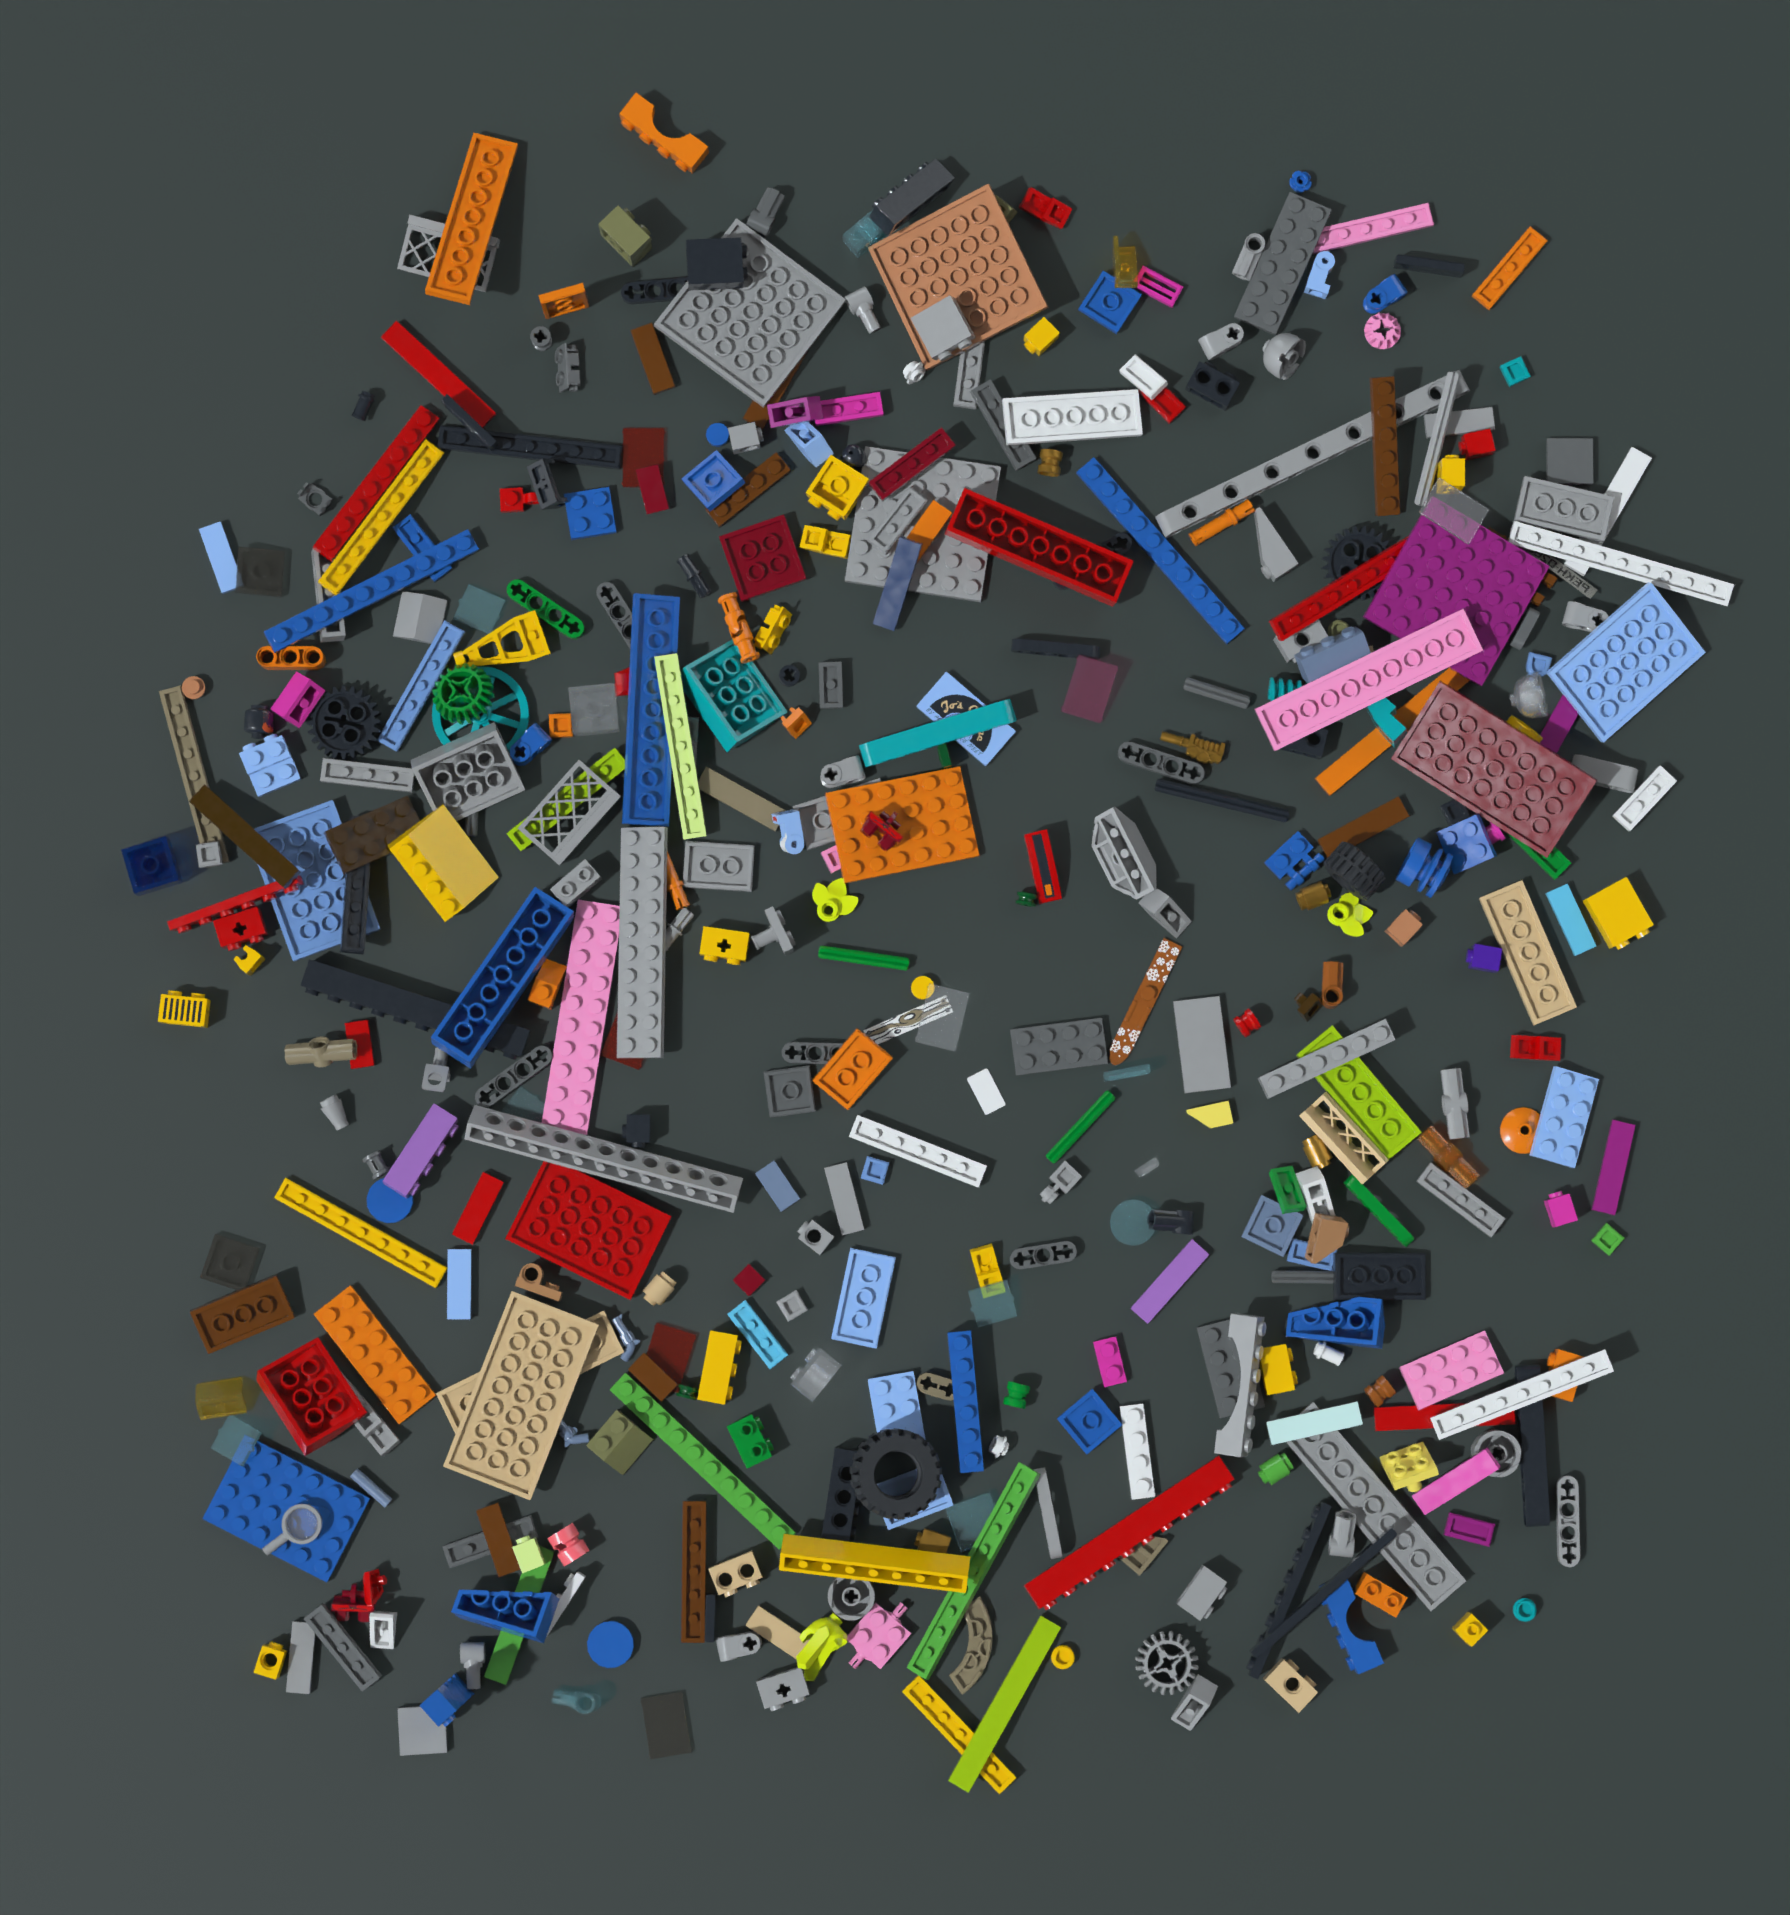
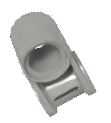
M1231 323L1203 336L1198 341L1208 361H1211L1230 349L1237 347L1242 341L1244 332L1240 325ZM1229 331H1232L1233 334L1238 333L1236 340L1232 337L1228 338Z
M1569 601L1562 625L1572 629L1592 632L1598 627L1593 619L1598 617V621L1602 623L1608 618V614L1603 610Z
M852 756L839 762L824 766L820 776L822 785L827 788L856 783L866 778L860 756ZM831 771L832 775L836 774L834 781H831L830 778H825L828 772Z
M754 1631L715 1638L720 1662L754 1654L762 1645L761 1636ZM749 1637L757 1642L753 1649H751L750 1645L745 1644Z

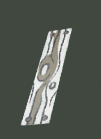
M945 995L863 1031L875 1043L880 1044L953 1011Z

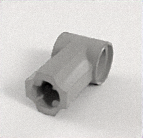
M1253 233L1247 236L1232 271L1233 275L1242 280L1250 281L1263 253L1265 240L1260 234ZM1257 241L1261 247L1254 251L1249 248L1248 243Z
M1348 1510L1336 1512L1333 1534L1329 1538V1555L1353 1557L1356 1514Z

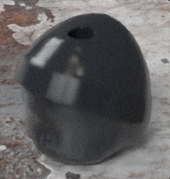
M851 444L845 447L841 454V459L846 465L856 470L865 465L866 454L860 446Z

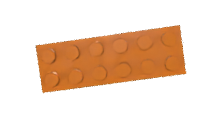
M351 1285L314 1313L317 1320L398 1424H401L436 1396L432 1388Z

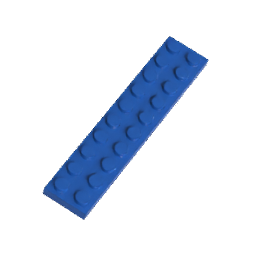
M633 594L622 824L669 826L672 764L654 657L677 653L680 597Z

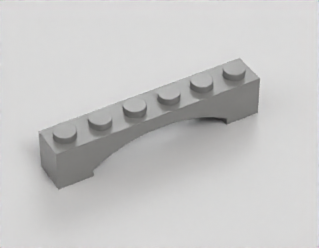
M1386 1019L1269 1072L1259 1077L1258 1080L1266 1098L1269 1099L1394 1041L1395 1038Z
M1232 1313L1230 1316L1228 1337L1233 1338L1240 1359V1390L1235 1409L1223 1429L1217 1430L1214 1453L1246 1457L1252 1450L1253 1442L1250 1436L1251 1429L1255 1426L1253 1411L1258 1401L1256 1385L1261 1377V1370L1258 1368L1259 1360L1262 1359L1264 1352L1261 1343L1262 1336L1266 1333L1265 1317L1241 1313Z

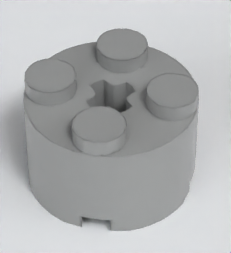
M1500 1430L1485 1431L1477 1436L1471 1445V1457L1485 1448H1488L1492 1454L1493 1449L1501 1451L1498 1453L1499 1458H1495L1501 1467L1489 1476L1491 1477L1508 1476L1519 1465L1521 1447L1516 1438L1507 1432Z
M836 1577L831 1582L828 1590V1603L832 1611L840 1618L858 1620L864 1617L873 1607L875 1593L870 1581ZM849 1590H854V1594L858 1595V1598H854L853 1602H849L848 1597L844 1596L849 1593Z

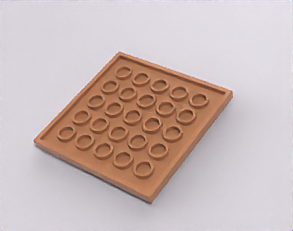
M986 184L868 247L926 370L1049 308L990 184ZM951 295L956 299L976 338L971 340L972 344L962 350L958 348L952 351V356L946 360L940 361L938 359L936 361L931 358L911 317Z

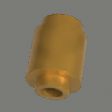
M1321 881L1301 888L1300 892L1295 893L1301 910L1307 909L1308 911L1329 903L1328 898L1332 897L1328 885H1323Z
M1317 1135L1302 1141L1304 1145L1303 1150L1312 1168L1318 1166L1321 1169L1331 1164L1329 1159L1333 1158L1329 1148Z

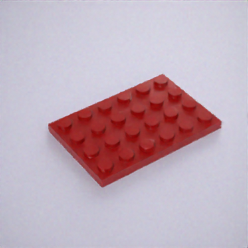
M543 1161L505 1239L631 1300L672 1216L578 1170Z

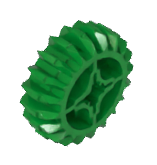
M464 663L462 668L455 664V670L453 671L447 668L448 674H440L442 680L435 682L437 689L432 690L435 696L433 703L436 705V710L438 713H441L444 719H448L453 724L457 721L463 725L465 720L471 724L474 717L480 720L479 714L481 712L487 714L485 707L492 706L490 699L495 698L492 692L494 685L491 683V678L489 675H486L483 669L478 668L474 664L469 666Z

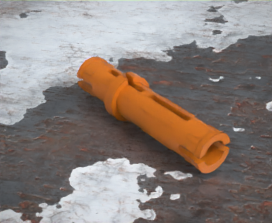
M1246 499L1236 507L1226 509L1224 514L1188 535L1193 544L1198 546L1225 528L1237 525L1239 520L1254 513L1255 510L1252 508L1251 502Z
M667 851V892H670L676 910H681L684 906H690V903L682 887L684 885L683 881L679 880Z

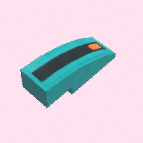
M1384 698L1366 708L1377 729L1395 748L1406 736L1407 728L1394 718L1397 714L1396 706L1387 698Z

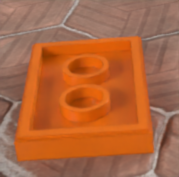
M583 283L538 295L546 319L589 308Z
M856 1028L812 1081L844 1108L849 1110L893 1057L859 1028Z

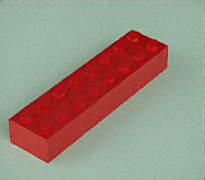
M966 488L963 489L945 531V535L1112 607L1117 602L1133 564L1131 559Z

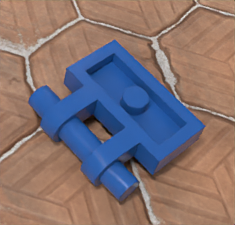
M1297 831L1264 864L1279 880L1287 874L1291 879L1285 885L1292 891L1297 885L1300 886L1305 882L1304 878L1312 871L1315 872L1319 868V864L1325 859L1320 853L1311 858L1308 853L1314 847ZM1302 860L1306 865L1296 872L1293 867Z

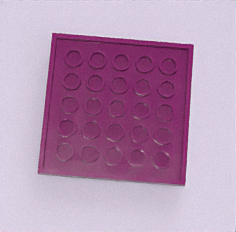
M1430 497L1363 617L1401 639L1452 613L1464 609L1483 651L1448 668L1475 684L1482 686L1546 574L1549 565L1438 499Z

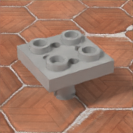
M773 906L766 909L765 914L770 923V928L751 936L757 950L776 941L779 942L785 956L793 953L792 946L796 944L790 930L785 932L783 925L786 923L780 910L775 911Z

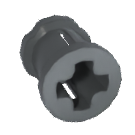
M538 326L531 331L530 339L536 350L546 351L551 347L552 338L546 327ZM544 335L545 339L542 340V343H538L537 338Z
M377 1150L362 1159L373 1173V1180L387 1174L391 1169L384 1162L381 1150Z

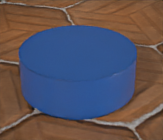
M721 423L710 425L706 431L707 441L715 447L725 445L729 440L727 427Z

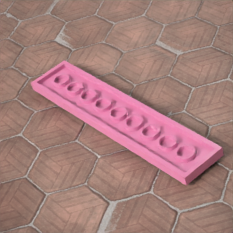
M1461 609L1254 710L1273 750L1276 751L1483 651L1464 609Z
M578 900L542 1123L587 1135L619 942L620 906Z

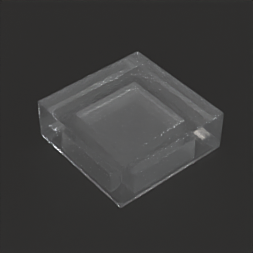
M1155 1157L1134 1171L1138 1177H1142L1158 1167L1160 1163Z

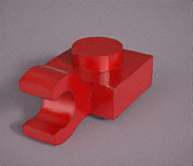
M523 487L500 489V510L502 513L525 512L524 505L539 504L536 493L524 494Z

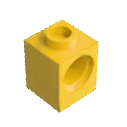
M1043 317L1024 335V346L1030 353H1036L1040 356L1059 338L1060 332Z
M1467 1612L1452 1627L1471 1647L1488 1631L1470 1612Z
M271 1641L269 1645H262L253 1673L275 1680L278 1679L287 1650L282 1649L283 1645ZM268 1653H272L277 1657L275 1666L267 1664L266 1655Z

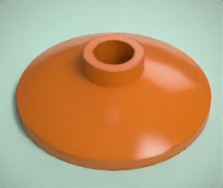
M1516 1108L1507 1113L1500 1125V1136L1505 1146L1516 1153H1530L1540 1114L1530 1108ZM1522 1126H1526L1529 1130L1526 1135L1520 1131Z

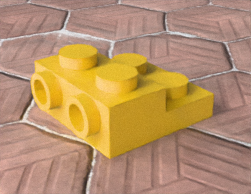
M830 455L806 491V495L810 498L808 502L816 508H820L822 505L829 510L827 514L837 521L840 518L846 520L870 480Z

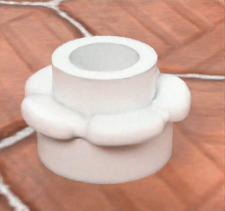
M996 1435L991 1441L989 1452L994 1454V1457L998 1458L1000 1455L1004 1456L1009 1447L1007 1437Z

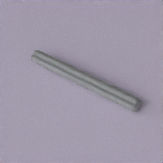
M1448 372L1414 501L1419 506L1425 507L1429 501L1461 377L1460 374L1455 372Z

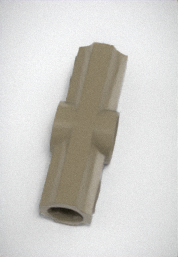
M320 1036L312 1039L309 1043L286 1044L285 1060L289 1065L313 1063L316 1067H326L333 1063V1061L355 1060L358 1055L357 1043L354 1039L329 1041L328 1038Z

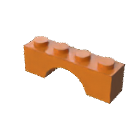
M635 93L619 113L620 120L622 121L621 124L627 130H635L639 133V138L646 144L650 145L652 143L658 148L657 151L667 159L671 157L675 160V165L684 172L688 170L693 174L708 155V146L691 133L680 138H669L662 135L653 123L654 105L638 93Z

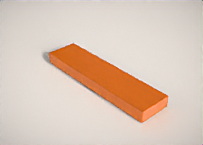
M1530 226L1473 293L1472 297L1490 310L1548 240Z

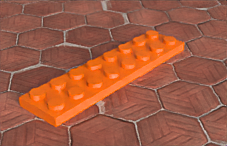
M473 133L425 288L426 295L470 305L518 149V143Z

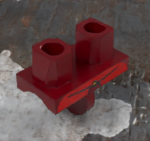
M870 811L864 819L865 823L860 830L868 838L876 830L884 836L877 845L885 852L894 845L897 846L903 836L889 826L891 825L896 830L901 826L895 820V817L898 815L895 811L891 816L885 811L879 815L886 822Z
M352 1583L351 1590H342V1595H334L331 1611H335L338 1621L349 1620L351 1611L358 1612V1621L370 1622V1613L374 1612L376 1603L372 1607H367L364 1591L358 1590L357 1583Z

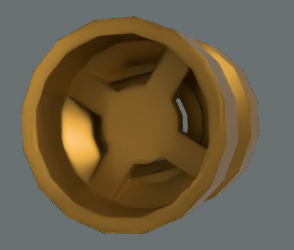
M1041 449L1040 458L1042 463L1038 465L1037 473L1050 477L1060 476L1061 468L1059 467V462L1062 461L1063 453L1052 449Z

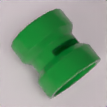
M1008 1381L1007 1389L1009 1395L1004 1397L1003 1404L1025 1409L1027 1402L1024 1397L1029 1394L1030 1386Z

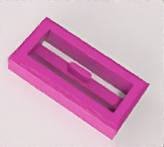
M1145 266L1141 268L1132 285L1136 290L1173 308L1183 289V286ZM1146 274L1175 289L1176 292L1174 293L1143 277V275ZM1139 282H1142V283H1144V284H1146V285H1148V286H1150V287H1152V288H1154V289H1156V290L1162 292L1163 294H1165V295L1171 297L1172 299L1170 300V299H1168V298H1166V297L1160 295L1159 293H1157V292H1155V291H1153V290H1151V289H1149V288H1147V287H1145V286L1139 284Z

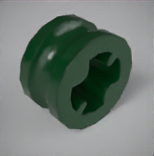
M1017 892L1019 899L1016 900L1015 904L1027 907L1036 906L1034 900L1037 899V895Z
M679 1384L680 1391L676 1393V1396L691 1400L697 1399L695 1393L699 1389Z

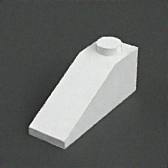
M1318 1166L1296 1173L1312 1224L1315 1213L1335 1216L1325 1178Z

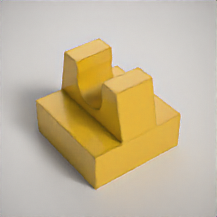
M245 945L243 950L247 952V958L241 960V958L236 956L234 961L241 970L251 976L265 958L257 951Z

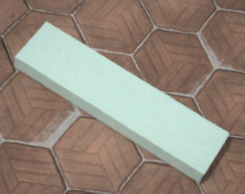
M1356 1401L1267 1421L1266 1425L1271 1445L1363 1425L1358 1402Z

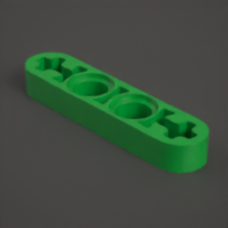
M515 579L508 584L507 593L514 602L529 612L536 610L538 618L570 639H579L583 636L585 627L579 618L522 580ZM521 585V590L526 595L528 591L532 592L527 596L525 603L522 602L524 600L522 595L518 593L515 596L513 595V586L518 587ZM539 597L542 599L543 604L539 609L530 607L532 598ZM552 610H559L562 613L559 621L553 622L549 619V613ZM566 616L570 617L567 622L571 625L579 624L578 629L580 631L578 633L573 632L570 634V628L565 624L563 628L559 627L565 622Z
M1351 1174L1343 1182L1403 1246L1407 1248L1415 1240L1407 1229L1354 1175Z

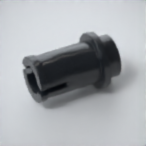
M362 390L361 394H358L359 400L351 416L365 421L371 404L375 403V396Z

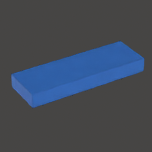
M411 514L393 527V530L413 556L435 546ZM449 565L429 576L435 583L453 568Z

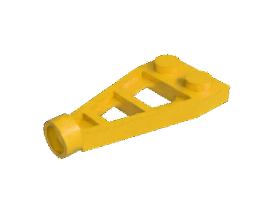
M536 610L513 617L465 650L453 653L456 664L462 668L464 663L469 666L473 664L482 666L526 662L551 654ZM511 631H517L523 643V648L518 652H506L502 648L501 639ZM491 641L495 642L499 654L491 658H482L479 652L480 647ZM464 654L468 655L469 657L468 663L466 662Z

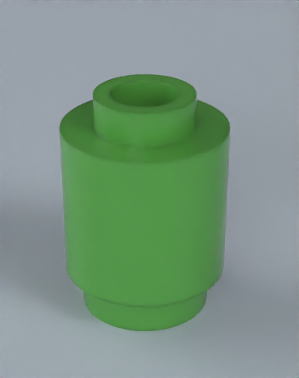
M1285 1453L1281 1455L1276 1454L1259 1465L1261 1470L1258 1474L1265 1484L1269 1482L1273 1485L1289 1475L1294 1467Z

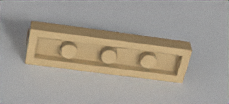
M1327 1092L1299 1115L1361 1184L1365 1183L1389 1161ZM1323 1100L1330 1107V1113H1325L1318 1106ZM1336 1120H1342L1346 1124V1130H1340L1336 1125ZM1352 1137H1357L1361 1141L1362 1148L1356 1147L1352 1143ZM1368 1154L1374 1155L1380 1163L1374 1167L1368 1160Z

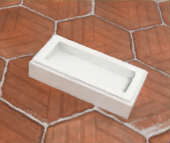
M1134 355L1119 370L1126 379L1151 400L1168 385L1162 376L1137 355Z

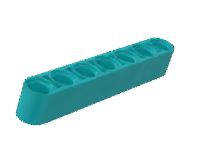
M1007 699L861 744L859 749L866 768L1016 722L1017 719L1011 699Z

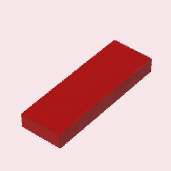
M485 1172L482 1173L452 1235L472 1245L474 1244L504 1184L503 1181Z

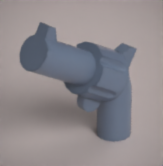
M620 1314L611 1321L620 1334L621 1346H626L620 1358L628 1362L635 1350V1345L641 1341L635 1338L631 1330L628 1331L621 1320L623 1315Z
M563 1420L561 1421L558 1430L560 1431L559 1435L565 1441V1447L570 1444L588 1443L590 1441L588 1433L575 1435L578 1432L577 1428H571Z

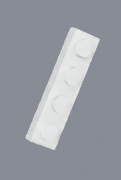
M1143 1403L1120 1406L1131 1499L1155 1497Z

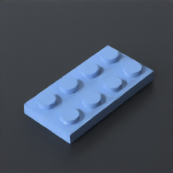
M1553 1066L1530 1156L1575 1168L1599 1079Z

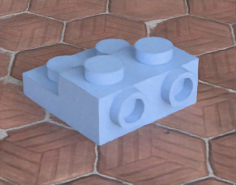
M269 735L264 738V743L257 746L255 742L242 747L243 752L239 753L258 797L302 780L282 735Z

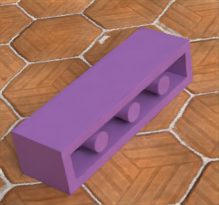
M433 1104L385 1176L383 1184L406 1199L410 1194L414 1196L421 1185L418 1183L422 1175L427 1176L433 1167V1164H431L435 1156L440 1157L446 1148L445 1140L448 1136L452 1138L458 1130V1119L441 1107Z

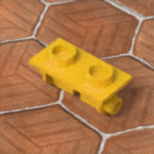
M774 605L773 608H770L764 620V623L770 625V627L767 629L761 626L754 638V646L759 649L763 648L771 655L774 649L778 647L783 631L789 626L792 614L783 606Z

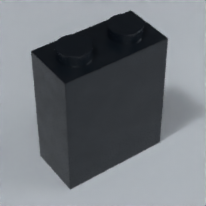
M741 237L686 240L688 291L743 288L744 281H748L747 267H743L742 259H746L747 255L746 245H742Z

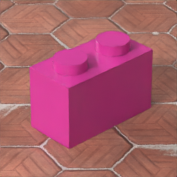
M296 671L271 707V710L289 723L300 728L325 690Z

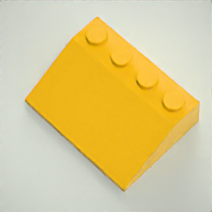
M444 804L387 845L445 922L465 908L499 878Z

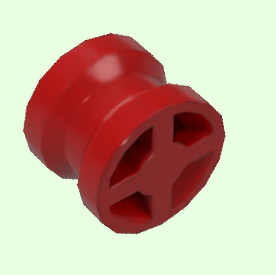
M1249 1008L1244 1011L1242 1016L1233 1018V1021L1245 1038L1250 1035L1252 1030L1261 1028L1259 1021Z

